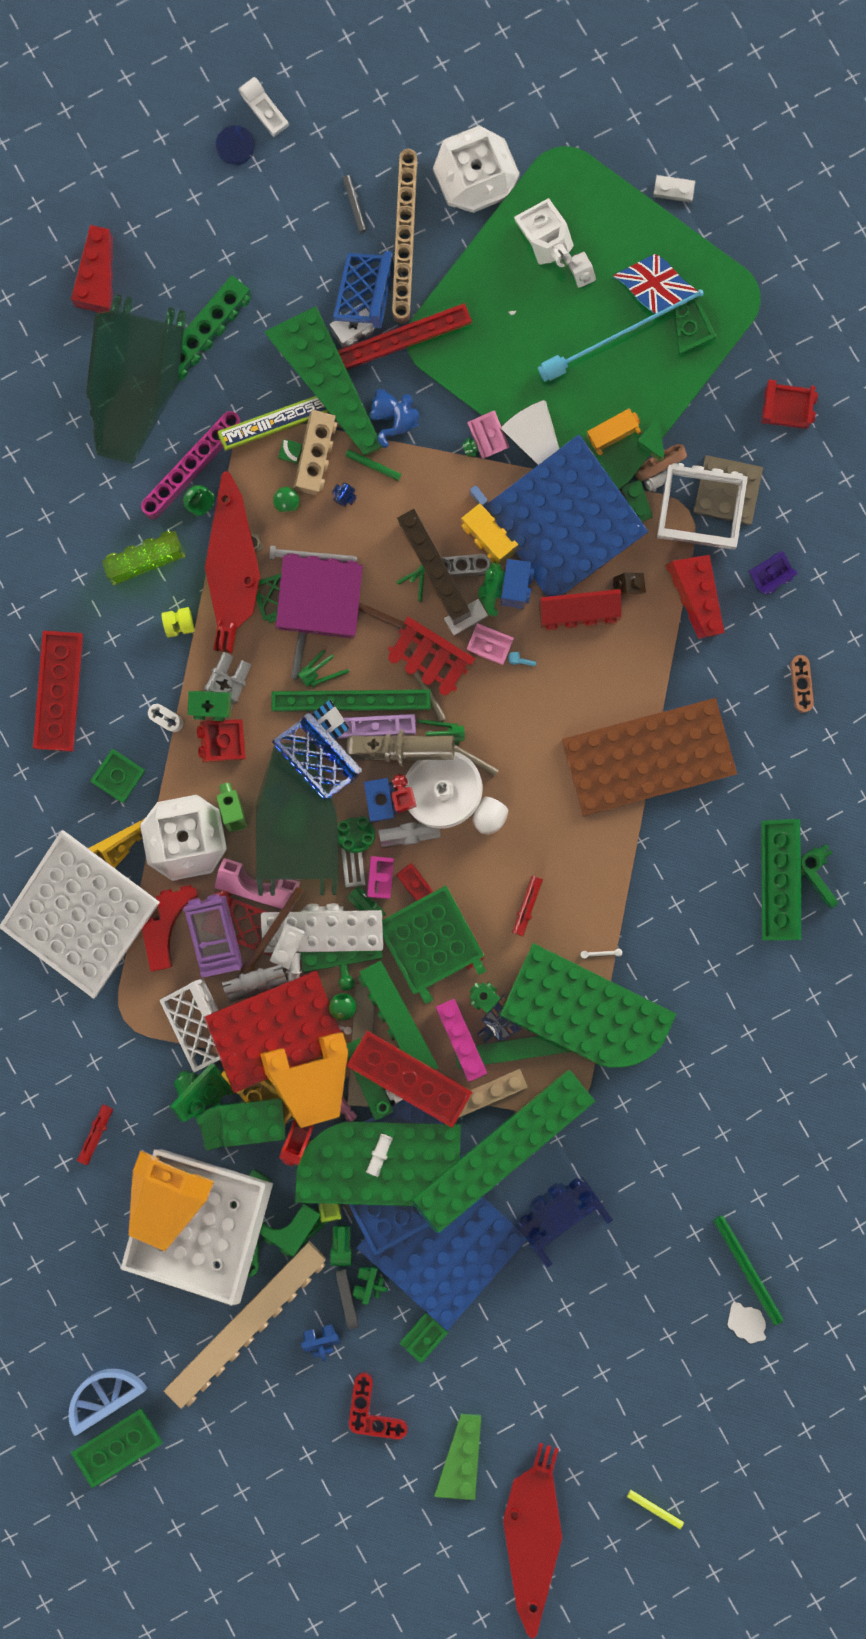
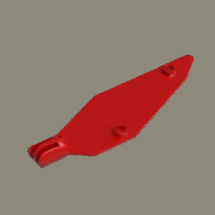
M225 471L222 473L205 572L217 623L213 651L220 650L221 652L233 653L237 629L254 613L260 572L242 494L231 473Z
M539 1443L533 1467L513 1480L503 1518L516 1608L526 1633L530 1638H535L538 1633L562 1541L553 1470L559 1448L555 1447L551 1465L547 1464L551 1449L550 1445H547L543 1462H539L543 1443ZM530 1605H536L537 1609H531Z

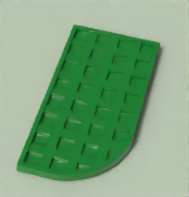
M532 943L499 1016L597 1065L609 1068H623L638 1064L659 1050L665 1042L676 1013Z
M343 1122L329 1127L317 1135L305 1149L297 1167L295 1203L414 1206L410 1200L460 1159L461 1125L454 1124L453 1128L446 1124ZM380 1134H384L393 1138L386 1154L388 1156L387 1160H384L379 1176L376 1177L366 1173V1170L369 1167L373 1156L371 1153L375 1151Z

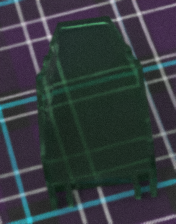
M116 294L112 300L111 309L109 311L97 312L94 317L86 394L87 399L90 400L91 410L89 412L94 423L93 435L97 455L133 464L177 387L184 327L186 325V312L179 310L176 325L172 324L175 319V309L171 307L167 309L165 322L130 314L133 304L130 297L125 299L122 312L119 311L122 307V296Z
M275 743L255 802L256 883L258 896H263L264 893L263 880H271V896H275V880H320V895H324V879H332L331 892L332 895H336L338 886L337 810L315 743Z

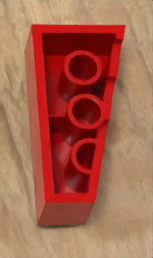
M90 225L71 300L77 308L113 316V237L107 228Z
M710 555L667 563L665 567L671 574L674 587L677 588L680 594V600L683 606L685 605L689 614V620L698 639L714 637L725 633Z

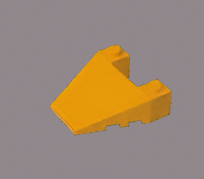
M334 1033L320 1037L319 1042L323 1059L289 1068L285 1049H277L260 1054L266 1076L272 1082L300 1128L340 1117L348 1057L343 1033Z

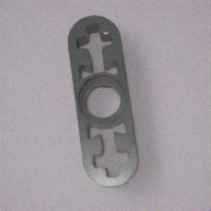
M346 1269L336 1271L348 1330L358 1328V1319Z

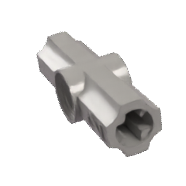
M417 822L379 830L381 847L399 844L411 845L424 840L441 838L440 829L428 827L421 823L417 824Z

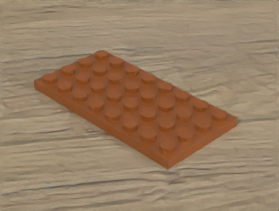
M716 698L562 739L583 816L737 775Z

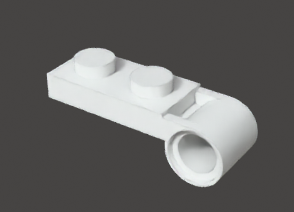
M255 77L238 88L243 99L273 137L289 126L288 121L266 95L262 85Z

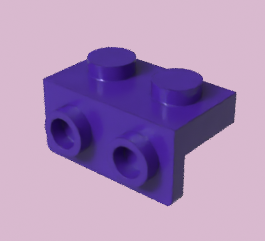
M779 551L748 571L755 587L763 594L775 592L777 587L791 582L793 577L798 575L797 571L792 569L783 551Z

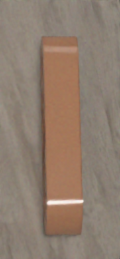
M677 444L664 450V461L659 462L654 457L646 460L635 474L636 480L644 481L667 469L668 465L685 459L687 453L684 445Z
M798 655L790 663L794 706L798 712L806 713L814 705L810 662L806 656ZM798 660H801V663H805L801 670L802 673L806 672V675L796 676V674L800 673L799 666H795ZM798 679L806 680V689L802 690L797 687ZM808 692V695H804L805 702H809V705L806 706V709H803V706L799 705V702L802 701V695L798 696V693Z

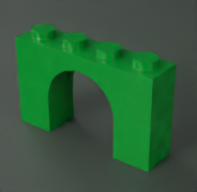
M253 1169L249 1175L264 1181H272V1179L257 1169ZM235 1201L232 1202V1207L234 1209L237 1207V1203ZM304 1203L287 1227L276 1229L262 1222L259 1234L264 1236L262 1239L266 1243L279 1246V1251L288 1257L292 1255L294 1257L319 1220L320 1211L308 1203Z

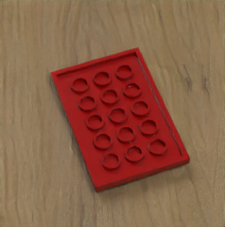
M317 971L310 972L204 1016L233 1093L268 1079L260 1054L277 1049H285L289 1068L298 1066L323 1056L319 1042L320 1037L341 1033L336 1019L330 1014L329 1001Z

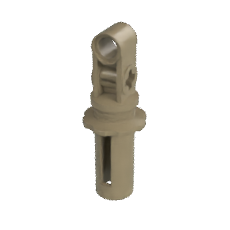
M403 729L399 730L398 736H392L391 734H386V736H348L346 744V758L348 760H386V762L396 760L399 762L400 767H404L407 760H454L455 755L454 736H407Z

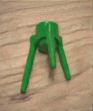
M322 650L307 666L301 669L302 671L298 675L306 687L309 685L315 687L319 683L349 673L350 670L339 671L316 680L319 677L316 671L334 658V655H330L313 668L312 666L326 652Z
M422 719L417 720L418 723L448 728L447 731L426 732V736H454L455 745H459V741H465L464 726H458V723L450 724Z

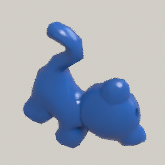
M378 389L375 391L371 412L369 413L370 419L389 420L394 418L393 428L381 430L377 437L379 444L383 448L389 446V442L385 439L386 436L405 434L412 428L419 426L417 420H419L420 415L416 408H411L410 404L413 403L410 394L403 395L401 398L402 403H398L395 397L388 394L385 390Z

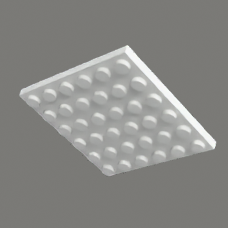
M61 831L1 922L0 929L94 999L160 902L68 833Z

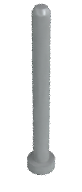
M270 546V560H275V557L283 558V555L287 556L288 553L298 554L301 558L317 556L319 560L327 561V558L338 559L341 563H346L347 561L357 562L356 556L276 549V546Z

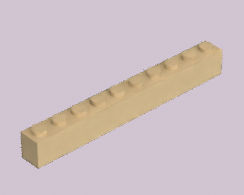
M308 1241L166 1387L164 1392L181 1409L185 1404L189 1407L197 1398L195 1394L199 1390L203 1392L211 1384L209 1380L214 1375L218 1377L225 1370L223 1365L228 1360L233 1362L240 1354L238 1350L243 1345L247 1347L254 1340L253 1334L257 1330L261 1333L269 1324L267 1320L271 1316L275 1318L283 1310L281 1306L286 1301L290 1303L297 1296L295 1291L300 1286L304 1288L312 1280L310 1276L314 1272L318 1274L326 1266L324 1263L326 1257Z

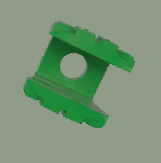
M222 1101L195 1116L207 1151L224 1145L220 1105H224Z

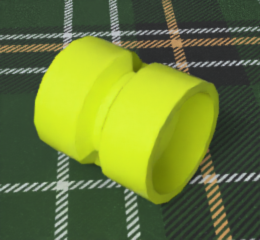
M189 607L178 609L177 613L173 611L161 613L167 638L178 636L179 632L183 634L195 632Z

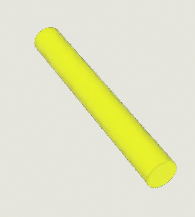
M630 1490L627 1497L676 1528H682L683 1521L634 1491Z

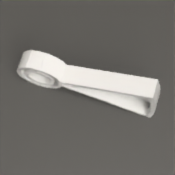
M544 400L520 411L501 427L538 465L559 450L548 406Z

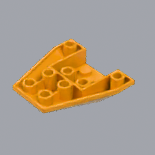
M140 1151L132 1176L128 1236L166 1251L206 1203L214 1181L198 1174H189L159 1161L160 1158Z

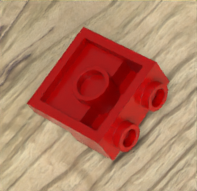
M242 719L225 721L206 720L200 722V726H197V737L201 738L198 756L202 758L203 763L246 759Z

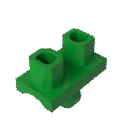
M372 1265V1267L360 1266L357 1278L368 1280L367 1287L355 1285L353 1297L362 1300V1304L365 1305L369 1303L372 1289H375L374 1297L376 1298L380 1297L381 1291L387 1292L388 1287L383 1285V1277H378L377 1283H374L378 1268L375 1265Z

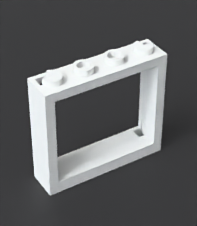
M682 463L668 465L656 538L735 550L738 543L748 476H743L742 473L735 471L731 472V474L723 473L724 470L715 468L712 471L704 470L702 466L688 468L684 467ZM673 475L738 485L730 538L665 528Z

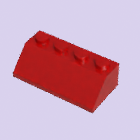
M621 589L541 597L539 602L541 628H546L547 631L558 629V626L576 628L578 627L577 624H585L586 626H595L597 622L615 624L622 617Z

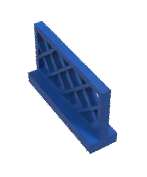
M385 251L384 255L347 254L333 316L334 321L372 323L373 328H381L394 271L393 252ZM357 260L360 261L361 264L353 268L351 266V261ZM373 262H380V265L375 269L369 266ZM366 267L369 272L361 277L358 272ZM355 275L358 280L350 284L347 279ZM374 276L377 280L369 286L366 280ZM362 283L366 288L358 293L354 288ZM352 291L354 296L346 300L343 297L344 294ZM370 292L373 297L365 301L362 296ZM359 299L362 305L354 309L350 304ZM346 307L351 310L346 315L340 314V311ZM367 308L369 316H360L358 314Z

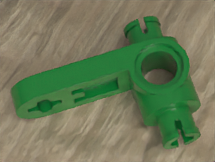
M824 844L819 849L814 847L801 856V877L804 875L830 909H833L839 903L816 873L820 867L827 863L826 858L833 854L831 849L827 850L829 847ZM807 858H811L814 861L812 869L805 865Z

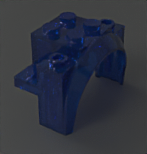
M583 1177L580 1179L575 1178L569 1183V1186H564L562 1182L550 1186L547 1189L548 1192L544 1195H538L531 1200L532 1204L529 1205L531 1209L530 1214L523 1215L517 1224L532 1249L547 1268L553 1263L544 1252L543 1247L594 1210H598L607 1224L613 1221ZM575 1200H580L581 1204L578 1206ZM540 1225H542V1227L544 1228V1231L542 1232L539 1231Z

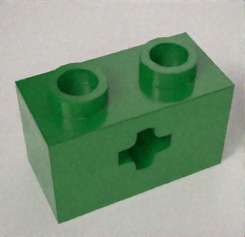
M188 691L187 715L193 716L195 720H205V716L213 717L214 721H225V717H231L232 693ZM209 702L214 705V708L210 710L206 707V704Z

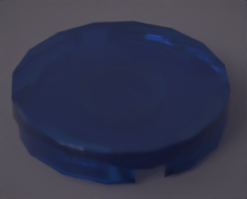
M232 125L224 128L218 134L216 150L219 157L225 163L241 165L247 162L253 155L254 139L246 128Z

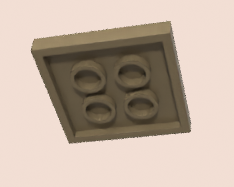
M705 455L703 462L704 470L712 471L715 468L724 470L723 473L731 474V472L735 471L742 473L743 476H748L740 524L751 526L763 467ZM700 479L693 514L733 522L738 485Z

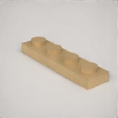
M517 1069L471 1089L473 1093L459 1117L528 1088L521 1070Z

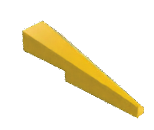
M144 819L88 849L113 868H116L130 852L131 846L136 841L139 842L142 839L140 825Z

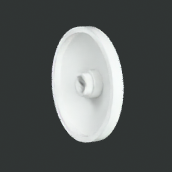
M455 752L454 760H417L406 774L408 786H405V788L411 787L413 789L417 807L408 811L418 822L425 826L438 829L456 826L467 820L475 812L481 801L483 785L480 773L469 758L458 752Z

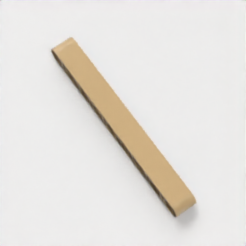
M412 149L403 150L399 157L392 305L393 319L398 324H405L409 321L411 309L417 154ZM412 159L413 162L407 164L404 162V160ZM409 177L412 181L404 182L403 179ZM409 196L411 200L403 201L402 198ZM403 215L411 217L409 220L401 219ZM402 234H408L410 236L408 239L400 238ZM401 253H407L409 255L407 258L399 257ZM400 272L408 273V275L403 278L398 276ZM399 291H405L407 292V295L401 297L397 293ZM402 309L406 311V314L400 316L396 312Z

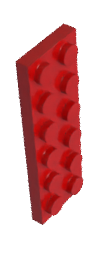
M43 630L33 749L74 752L83 633Z
M368 1030L346 1065L453 1128L473 1093L471 1090Z

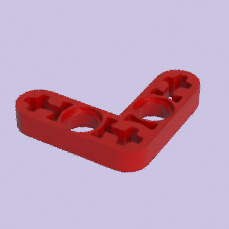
M359 1373L354 1381L349 1417L350 1430L353 1433L391 1439L404 1438L408 1430L404 1420L369 1414L373 1379L369 1373ZM362 1377H366V1381L369 1382V1384L365 1385L364 1391L369 1392L368 1395L356 1393V1390L359 1392L361 1390V1383H358V1380H362ZM362 1397L366 1400L367 1404L364 1408H358L355 1405L357 1398ZM353 1411L366 1413V1415L361 1414L360 1421L364 1425H360L358 1429L355 1428V1424H352L357 1419V1413L353 1414ZM375 1421H381L384 1424L382 1431L377 1432L373 1429L372 1425ZM387 1422H391L390 1427H396L397 1424H401V1428L404 1431L396 1434V1430L389 1429V1433H386Z

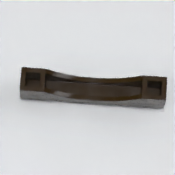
M415 509L397 517L403 533L427 573L453 625L471 617V612Z

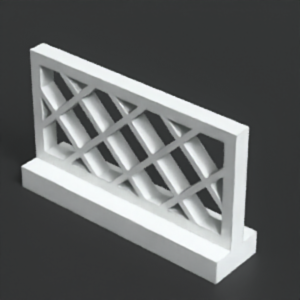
M204 978L196 980L160 999L159 1001L193 1072L219 1061V1056L216 1057L209 1054L211 1046L214 1045L211 1035L209 1039L201 1036L203 1026L208 1028L204 1016L218 1011ZM189 989L193 995L192 1002L184 1000L185 991ZM169 999L178 1001L176 1011L170 1009L167 1002ZM182 1003L191 1006L188 1015L180 1013ZM194 1008L201 1011V1020L192 1018ZM178 1017L187 1019L184 1029L179 1027L177 1023ZM191 1022L199 1024L197 1034L188 1031ZM187 1035L195 1037L193 1047L187 1044ZM199 1040L208 1043L206 1052L197 1049ZM196 1053L204 1056L203 1063L199 1066L194 1059Z

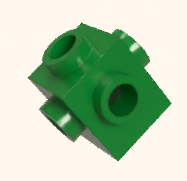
M476 982L469 990L471 993L469 998L472 999L469 1003L478 1011L482 1008L488 1013L501 998L495 993L497 989L489 982L486 984L482 982L480 985ZM482 992H485L487 994V998L485 1000L480 999V994Z

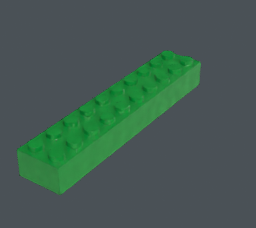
M571 1070L564 1071L410 1201L435 1233H440L591 1106L595 1100Z

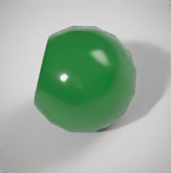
M287 486L279 488L273 495L274 508L278 512L296 511L300 505L298 492L294 488Z
M341 993L331 999L329 1011L333 1018L339 1021H347L356 1013L357 1004L351 995Z

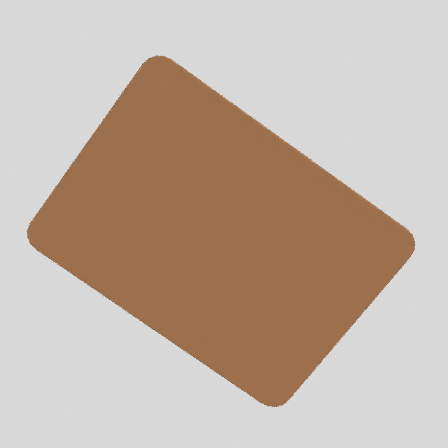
M301 423L233 448L228 472L231 473L242 494L251 535L258 533L260 535V543L264 546L262 551L255 552L260 580L282 572L283 558L275 557V560H270V546H276V549L356 556L358 565H363L360 603L403 622L408 616L476 658L472 666H466L467 674L462 673L454 685L457 687L455 692L451 690L448 695H442L439 692L441 683L436 680L429 687L446 717L441 722L458 723V726H464L465 741H459L457 746L498 769L497 774L493 776L476 766L483 785L481 799L485 796L491 797L508 808V816L504 825L499 831L490 835L481 834L475 828L472 822V814L467 820L456 826L440 829L441 838L424 840L411 845L399 844L381 847L379 830L395 828L407 823H420L407 810L394 814V819L372 823L376 838L373 845L368 850L362 852L366 886L360 887L366 894L368 893L371 856L394 858L391 898L379 899L370 897L386 913L382 920L416 902L396 876L399 871L412 862L433 891L447 885L485 955L481 962L487 971L478 975L474 966L470 970L466 967L427 987L434 1000L425 1004L419 992L413 994L383 938V959L348 965L349 976L354 979V987L349 991H343L338 985L341 978L340 966L317 970L329 1004L335 995L347 993L354 998L355 984H361L358 979L361 976L360 971L381 960L439 1067L435 1069L436 1071L471 1090L517 1069L521 1070L528 1088L493 1102L488 1106L518 1111L567 1070H571L588 1092L592 1082L595 1063L573 1052L484 1065L487 1076L468 1083L462 1068L457 1069L455 1050L437 1013L436 1006L455 999L475 1045L538 1036L512 1023L513 1025L510 1029L514 1033L510 1034L505 1028L507 1025H505L503 1028L509 1035L503 1038L499 1034L500 1038L498 1039L484 1021H488L486 1016L490 1012L496 1019L500 1016L496 1017L491 1010L486 1013L480 1008L478 1011L469 1003L472 1000L469 998L471 995L469 990L476 982L479 985L482 982L485 984L489 982L497 989L495 993L501 999L503 997L507 999L532 943L611 981L616 955L588 956L584 959L580 956V953L582 951H615L618 947L646 799L583 816L562 739L663 712L683 607L677 588L674 587L671 574L667 571L665 565L671 561L692 558L695 544L656 538L663 494L644 491L653 515L652 519L642 522L649 532L565 595L614 590L613 577L622 573H644L646 592L643 594L621 595L622 617L615 624H605V622H597L595 626L577 624L578 627L576 628L558 626L556 630L547 631L546 628H541L539 613L540 598L547 596L533 578L532 584H528V588H531L529 604L525 603L524 609L500 606L501 598H496L494 608L498 610L497 617L489 616L488 614L487 618L478 622V624L514 638L508 654L519 652L520 659L536 661V666L527 664L512 665L509 663L507 654L504 664L500 665L466 651L476 624L453 636L444 620L449 615L426 572L424 573L421 602L418 601L420 575L413 583L410 582V579L399 585L396 583L398 580L416 571L421 565L403 533L397 517L415 509L441 557L474 554L487 555L483 548L480 550L474 544V537L471 534L467 535L461 528V518L477 506V503L470 495V489L476 485L487 498L488 504L530 472L532 468L468 457L466 455L387 440L389 442L387 448H381L365 456L346 432L336 430L335 434H331L330 441H333L332 450L330 453L327 452L328 468L326 472L323 471L322 479H325L323 490H319L316 496L297 491L300 497V505L297 510L278 512L274 508L273 495L281 487L293 488L298 464L278 459L283 439L303 444L307 424ZM321 430L316 431L317 437L325 438ZM317 449L311 450L314 457L321 456ZM347 450H352L401 473L400 480L397 481L346 457ZM313 468L307 469L310 476H316V471ZM669 497L665 528L695 533V523L690 511L679 500ZM517 554L513 555L510 558L512 560L521 561ZM478 561L476 566L479 569H484L487 564L484 561ZM507 561L501 565L504 572L506 569ZM460 562L456 565V568L463 571L467 568V565ZM485 575L453 578L467 605L479 599L478 590L484 582ZM205 577L194 629L195 632L192 638L177 709V715L183 719L184 725L180 731L172 733L158 802L198 795L220 810L217 795L221 794L219 786L224 783H230L232 790H236L240 797L249 827L229 833L222 818L227 851L211 874L172 881L149 866L146 859L140 885L141 889L156 899V896L160 895V891L172 889V892L180 891L182 886L192 885V888L195 887L198 890L199 896L197 898L200 901L207 900L208 896L220 891L215 888L218 869L223 859L226 858L242 863L246 873L254 880L262 883L274 882L281 876L299 881V888L303 890V893L293 906L291 912H301L308 904H318L320 907L331 903L344 906V911H358L347 898L357 887H345L342 851L336 840L337 826L341 821L361 816L367 817L370 822L364 782L388 778V783H391L392 778H395L397 774H404L406 776L411 766L417 760H407L404 767H400L399 762L396 760L386 762V760H348L346 758L347 739H336L325 747L306 719L315 711L272 712L271 691L422 690L415 675L406 672V661L400 659L398 663L392 664L388 660L390 651L387 649L389 646L394 647L400 638L399 628L358 610L356 636L354 639L306 633L300 672L322 650L326 652L312 666L313 668L330 655H334V658L316 671L319 675L316 680L339 671L350 670L349 673L319 683L315 687L312 685L306 687L300 676L298 680L291 679L299 632L276 630V621L268 623V620L264 621L256 598L253 615L236 631L233 653L224 652L233 656L227 671L230 677L234 676L241 660L251 664L245 679L246 686L243 687L238 698L239 702L237 704L234 703L231 717L225 719H242L246 759L203 763L202 758L198 756L201 738L197 737L196 729L197 726H200V722L213 720V717L205 716V720H195L193 716L187 715L188 691H206L204 686L207 685L212 674L211 670L216 668L223 653L220 650L213 651L217 623L207 577ZM279 579L276 587L280 588L281 579ZM267 584L258 586L260 594L267 597L271 586ZM274 589L270 599L277 603L279 600V590ZM268 601L265 607L266 614L274 613L277 605ZM411 642L407 649H410L413 654L418 645ZM433 644L432 648L438 651L440 647ZM428 652L421 665L428 668L435 655ZM450 654V656L448 657L454 662L457 659V657H455L452 654ZM445 662L438 676L445 679L452 666ZM226 682V683H218V684L221 685V687H223V690H224L225 688H227V689H228V688L232 689V688L227 684V682ZM432 707L431 710L339 711L343 718L415 714L416 735L407 736H426L425 733L429 730L434 732L447 731L448 729L447 727L417 722L418 719L439 722ZM280 782L291 797L298 793H303L309 796L311 801L308 839L304 851H299L300 847L294 846V849L283 847L272 842L273 837L268 838L269 831L287 803L276 810L265 795V792ZM379 795L376 797L375 802L378 805H384L387 802V798L384 795ZM181 832L178 836L179 841H187L188 833ZM346 851L349 883H352L350 852ZM354 853L357 882H361L358 853ZM531 876L543 879L531 913L532 919L529 920L524 937L512 933L518 917L516 915L517 911H520ZM231 894L230 896L233 899L267 912H280L282 910L239 895ZM236 904L233 913L237 920L246 916L247 913L243 906ZM158 906L150 918L157 917V920H160ZM248 909L249 914L255 912L253 910ZM184 910L181 911L176 919L170 938V955L173 967L150 972L141 930L126 952L118 989V1007L124 1021L135 1032L149 1038L179 1043L178 1038L159 1000L196 980L202 979ZM207 911L194 914L201 943L225 939L200 929ZM261 913L251 915L255 927L261 925ZM249 917L238 921L242 932L253 928ZM233 923L236 935L240 934L236 923ZM259 927L256 930L262 940V929ZM254 930L243 934L246 943L253 944L259 941ZM241 936L237 937V939L243 941ZM227 941L206 946L203 948L205 957L230 952ZM238 944L244 964L255 950ZM262 953L254 965V971H257L258 968L265 970L278 966V964L270 961L271 956ZM300 955V970L302 971V973H299V977L310 973V972H305V973L303 972V966H302L301 955ZM282 967L283 972H285L287 978L286 980L288 982V973H286V970L288 969ZM241 970L203 977L218 1010L247 999V997L230 1002L222 985V982L236 979ZM189 989L185 991L184 1000L192 1002L193 995ZM482 992L480 994V999L485 1000L487 998V994L485 992ZM169 999L167 1002L170 1009L176 1011L178 1001ZM498 1002L493 1006L496 1011L500 1010L497 1006ZM182 1003L180 1013L188 1015L191 1006ZM375 1004L373 1034L397 1048L400 1047L396 1040H391L387 1032L390 1028L387 1022L382 1023L377 1014L380 1009ZM194 1008L192 1018L201 1020V1011ZM178 1017L177 1023L179 1027L184 1029L187 1019ZM353 1017L347 1021L336 1019L338 1025L352 1029ZM501 1017V1018H500L501 1020H500V1021L498 1020V1022H499L501 1025H504V1024H502V1023H504V1022L506 1021V1019H504V1018L502 1019V1017ZM191 1022L188 1031L197 1034L199 1024ZM203 1026L201 1036L209 1039L210 1032L208 1028ZM340 1030V1032L344 1035L345 1043H350L352 1040V1032L351 1034L347 1035L344 1033V1031ZM485 1030L489 1038L483 1042L478 1035ZM187 1035L186 1042L189 1046L194 1045L195 1037ZM199 1040L198 1047L206 1049L208 1043ZM320 1056V1057H318V1058H316V1059H313V1060H311V1061H309V1062H312V1061H315V1060H319V1059H323V1056ZM347 1066L345 1077H349L350 1068Z

